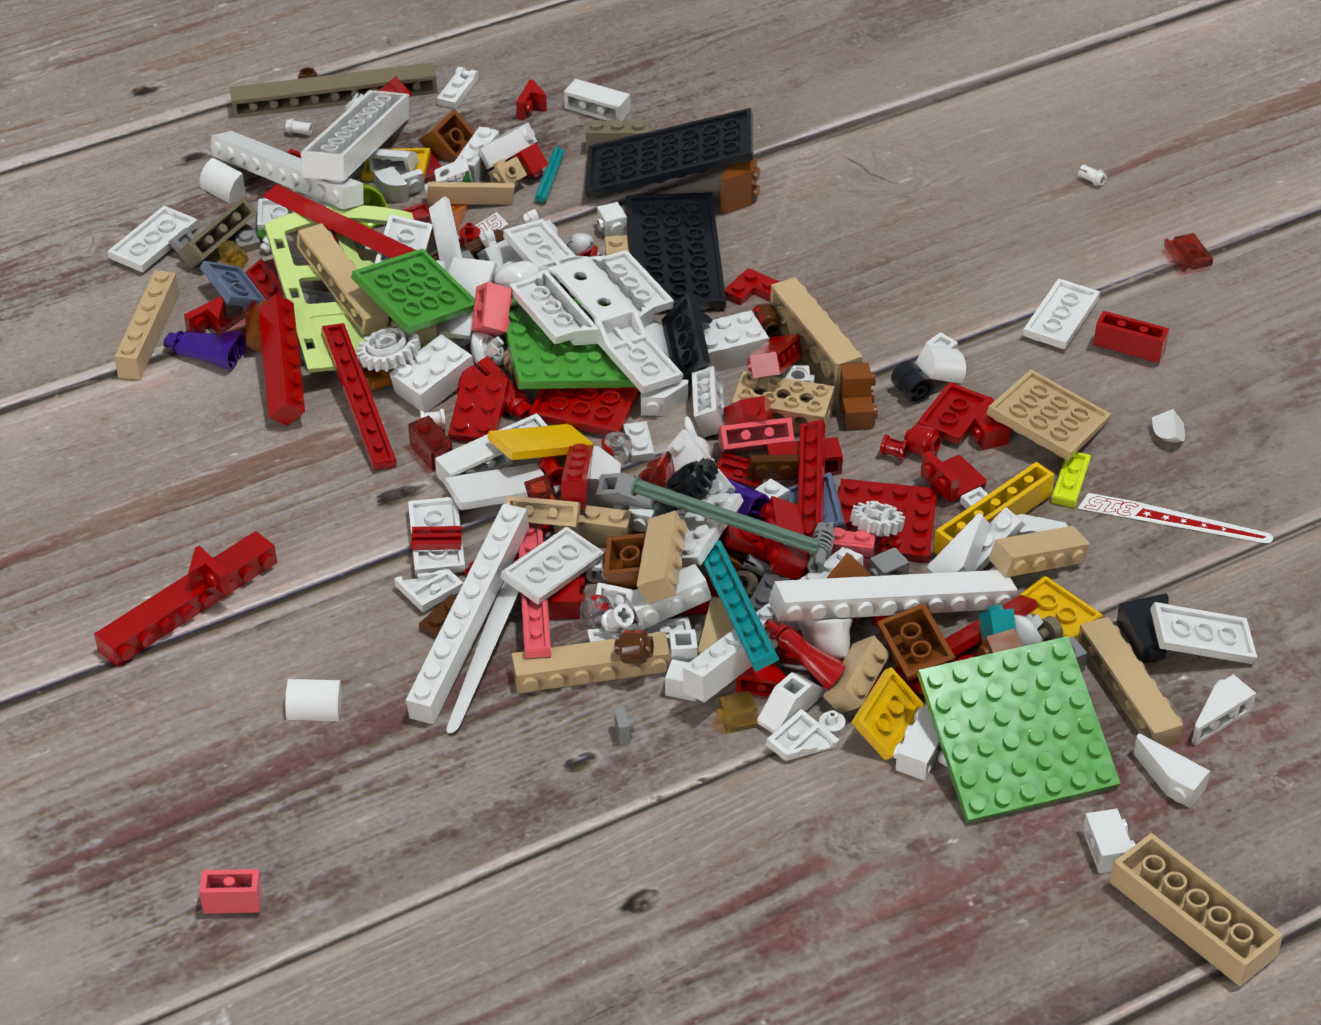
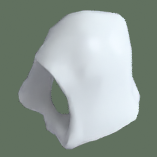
M852 618L796 621L803 638L809 643L840 660L846 657L850 646L849 630L852 625Z

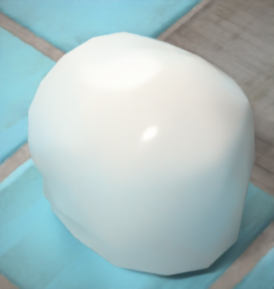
M528 260L507 264L496 272L494 284L509 288V284L529 279L539 273V270Z

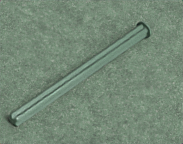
M639 476L634 479L631 486L632 496L638 494L812 554L817 553L820 547V541L642 481Z

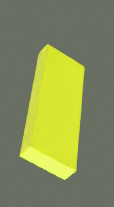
M1076 452L1069 460L1064 459L1052 494L1051 503L1075 508L1090 464L1091 455Z

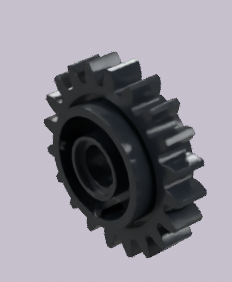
M702 458L699 462L697 460L690 462L677 470L668 479L664 488L699 499L709 491L713 480L717 478L715 475L719 472L717 470L718 467L709 458ZM658 502L668 513L679 509L668 504Z

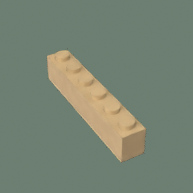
M322 223L298 230L296 247L364 336L387 328L390 316L351 279L352 271L357 270L355 263L348 258L343 247L338 245L332 233Z
M154 271L114 356L118 378L141 380L180 294L177 274L175 272Z
M1109 617L1080 624L1078 643L1087 652V657L1138 733L1164 747L1180 743L1181 733L1184 728L1182 719L1174 713L1169 700L1163 697L1155 680L1151 679L1147 674L1144 664L1138 661L1131 645L1126 643L1121 636L1119 628L1116 625L1114 626Z
M664 631L648 634L654 640V654L644 664L623 663L620 656L615 654V639L551 648V657L525 658V652L512 653V667L517 694L667 672L671 663V652L666 633Z

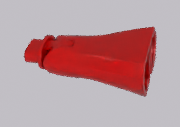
M486 356L477 363V368L470 366L462 372L458 386L460 388L463 374L508 377L494 360ZM509 379L510 384L503 411L509 413L512 417L518 416L520 419H524L529 416L532 406L529 404V399L523 391L518 389V386Z
M768 618L763 624L764 629L771 633L769 638L771 640L775 639L781 648L799 660L827 690L840 678L846 668L842 660L815 647L796 630L784 623L776 624Z

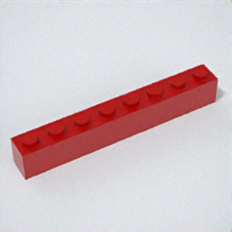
M254 531L213 557L228 571L231 591L223 595L216 588H211L207 582L191 590L187 574L94 633L98 652L116 667L131 659L154 642L171 633L239 587L250 582L259 574L270 569L277 563L275 545L257 531Z

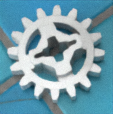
M866 501V504L859 502L858 506H853L850 521H852L853 526H858V530H866L867 533H873L876 536L882 537L889 536L890 533L897 535L898 532H902L905 516H903V512L897 511L896 507H892L889 504H881L878 501Z

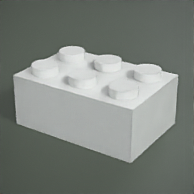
M752 310L714 319L710 325L703 326L711 362L708 367L714 366L716 372L748 364L749 355L769 340Z
M442 334L419 350L418 355H413V360H406V365H400L390 373L394 392L420 411L423 410L426 413L456 391L457 387H459L458 382L462 372L470 366H474L472 355Z

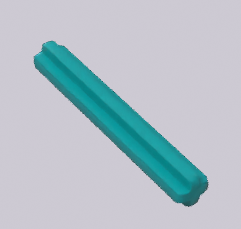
M559 146L555 147L548 162L549 165L545 169L534 197L535 201L540 202V204L545 203V200H547L565 154V150Z

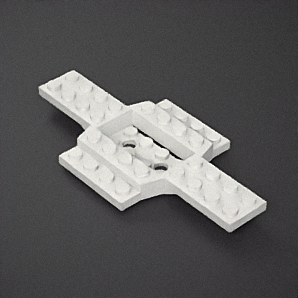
M543 219L504 230L503 237L524 261L532 262L539 270V273L529 279L509 284L511 295L554 344L568 340L574 346L599 344L642 394L682 381L683 373L647 335L644 329L646 325L653 321L655 313L672 309L674 300L627 250L607 256H576ZM580 277L586 278L585 280H577ZM560 283L563 284L569 290V294L571 296L575 297L578 300V302L581 304V308L585 309L592 316L593 321L584 313V311L560 286ZM598 302H602V303H604V304H610V305H609V306H600V305L598 304Z

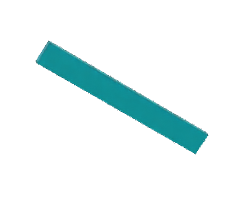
M719 540L715 543L703 564L756 672L778 661L779 658L722 542Z

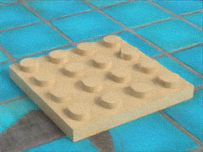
M1032 369L995 400L986 412L995 421L1003 423L1016 433L1026 436L1037 445L1049 449L1057 456L1069 460L1109 421L1111 413Z

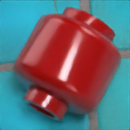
M916 424L911 430L908 429L904 436V440L908 441V451L922 456L927 451L936 454L941 446V436H939L937 429L930 426Z

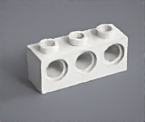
M714 366L692 372L694 418L703 437L718 434L717 431L720 426L726 425L723 411L725 407L723 384Z

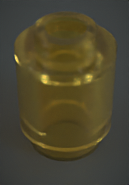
M225 241L220 245L219 256L227 265L245 267L248 262V255L236 242Z

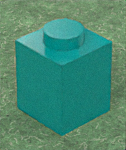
M1003 605L989 606L987 607V612L978 614L982 643L987 636L1013 628L1016 630L1013 609L1003 610Z

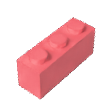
M791 417L720 426L717 431L721 455L723 452L730 454L767 449V444L795 441Z

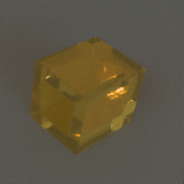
M750 691L719 697V708L716 709V718L718 724H723L726 734L757 727L758 710Z

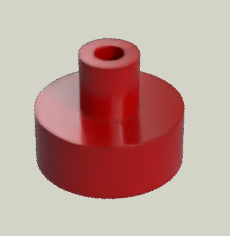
M471 222L466 223L459 230L460 242L465 244L478 238L481 230Z

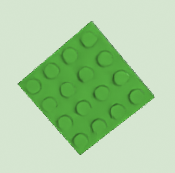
M423 248L352 271L351 279L407 334L474 311L475 298Z

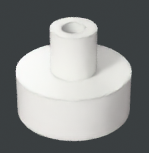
M831 710L820 716L819 723L837 738L845 732L846 721L840 713Z

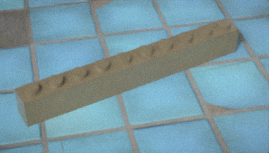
M433 62L236 86L229 87L233 116L234 118L345 105L357 93L360 96V94L364 95L369 90L379 91L395 76L410 91L411 96L438 93L436 73Z

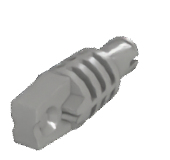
M833 522L818 523L812 535V538L820 541L818 552L814 554L809 553L811 557L808 563V570L812 573H816L817 568L818 573L823 572L825 560L831 555L835 540Z

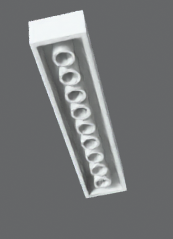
M369 90L301 151L302 177L309 178L311 181L326 179L332 183L344 182L409 119V94Z

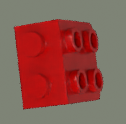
M931 451L922 454L921 476L933 488H937L938 492L949 503L976 488L986 486V478L962 456L956 455L942 462Z

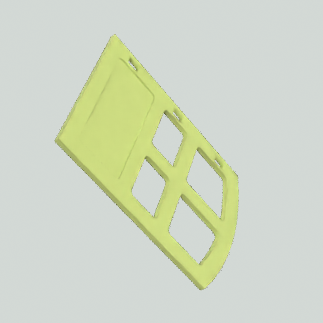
M359 205L342 210L335 206H327V208L356 222L386 225L390 214L414 220L411 212L392 208ZM294 212L265 223L264 229L286 299L294 302L297 338L307 373L334 371L335 367L321 332L322 326L345 323L356 355V348L360 347L359 342H365L364 337H370L372 334L363 336L338 302L307 304L305 302L300 282L318 281L321 279L311 265H294L285 235L318 225V223ZM334 231L338 245L343 247L345 254L355 263L357 269L375 263V260H361L354 240ZM275 243H282L284 248L277 249ZM290 292H297L298 298H292ZM388 321V326H387V328H389L390 326H392L389 321ZM446 337L457 345L455 338ZM312 342L314 349L307 350L305 343Z

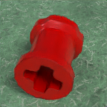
M885 434L880 445L879 454L898 457L900 461H904L908 453V441H899Z
M543 457L538 463L540 469L546 474V478L552 486L560 485L564 468L560 467L558 457Z

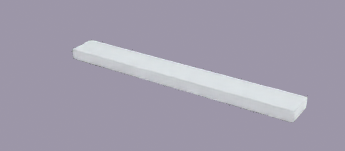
M444 196L429 208L439 259L445 262V270L448 272L453 257L462 258L450 199ZM456 338L457 345L465 347L471 342V340Z

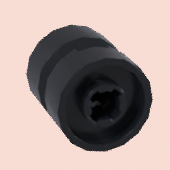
M913 361L900 363L891 374L892 384L899 391L903 392V395L913 404L926 400L934 389L933 381Z

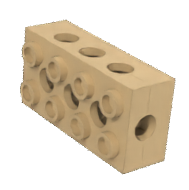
M743 371L732 404L743 399L765 396L770 400L773 419L791 417L794 433L800 434V424L822 419L826 425V432L834 408L835 386L777 376L753 378L752 372Z

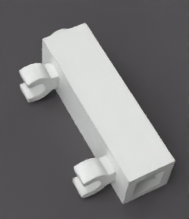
M535 209L522 215L525 223L539 220ZM550 219L546 220L545 222L547 223V225L558 236V230L556 226L552 224ZM492 229L479 235L481 242L486 247L477 253L480 260L496 261L498 267L520 257L506 239L497 243Z

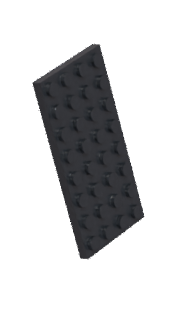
M752 109L738 110L589 146L585 185L587 199L592 197L599 198L605 194L620 193L631 188H641L652 183H663L669 179L684 178L687 175L701 174L708 170L723 169L729 165L744 164L754 160Z
M712 192L626 196L631 255L674 300L673 307L687 292H690L707 301L709 304L707 309L726 308V294Z

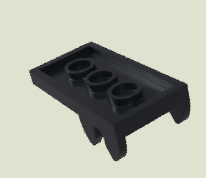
M687 292L661 319L669 358L683 373L682 380H688V385L692 383V372L705 369L711 363L703 326H708L713 321L707 314L699 310L709 307L707 301L690 292Z

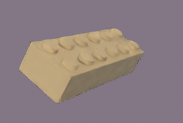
M796 277L772 284L770 304L775 307L782 318L779 332L783 336L799 333L803 354L801 359L806 365H809L810 370L822 384L835 386L834 399H839L841 364L863 363L861 352L854 348L850 339L844 336L839 326L833 323L828 313L822 310L814 297L812 298L807 292L806 287L801 285Z
M1150 833L1114 861L1110 883L1240 987L1278 956L1283 938L1282 933L1153 833Z

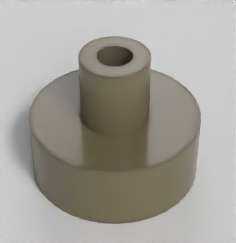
M749 570L736 572L747 595L753 594L758 586L756 575Z
M1047 616L1042 619L1043 623L1038 627V632L1043 640L1048 641L1062 638L1063 628L1055 617Z

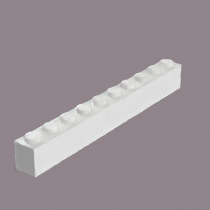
M234 131L211 135L210 148L212 156L342 210L363 205V183L349 177L342 183H332L326 179L311 181L309 178L302 177L301 158Z
M503 503L407 696L406 704L410 719L434 725L504 581L500 578L501 571L512 564L529 529L527 509Z
M842 547L825 560L823 572L818 573L817 568L816 573L809 572L800 580L826 579L846 553L851 554L863 566V555ZM770 602L756 612L762 625L768 618L776 624L780 623ZM796 621L781 622L796 631L800 629ZM735 629L682 667L685 694L705 703L752 666ZM765 630L766 633H767V635H768V637H769L771 633H769L767 630ZM769 638L773 648L775 649L779 645L778 642L775 639L771 640Z
M999 570L775 581L769 602L778 621L782 622L889 616L922 603L926 604L930 613L988 610L987 607L1003 605L1015 598L1018 590L1010 577L1005 578Z

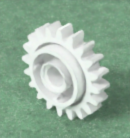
M390 326L389 328L372 332L370 337H364L365 342H359L360 347L356 348L359 363L363 368L367 367L369 371L375 368L376 372L379 370L388 371V369H397L400 365H406V360H413L412 355L419 354L418 350L421 349V343L418 334L415 332L407 334L400 326L397 328Z

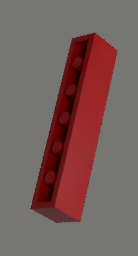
M275 294L258 308L269 418L288 426L305 412L294 302Z

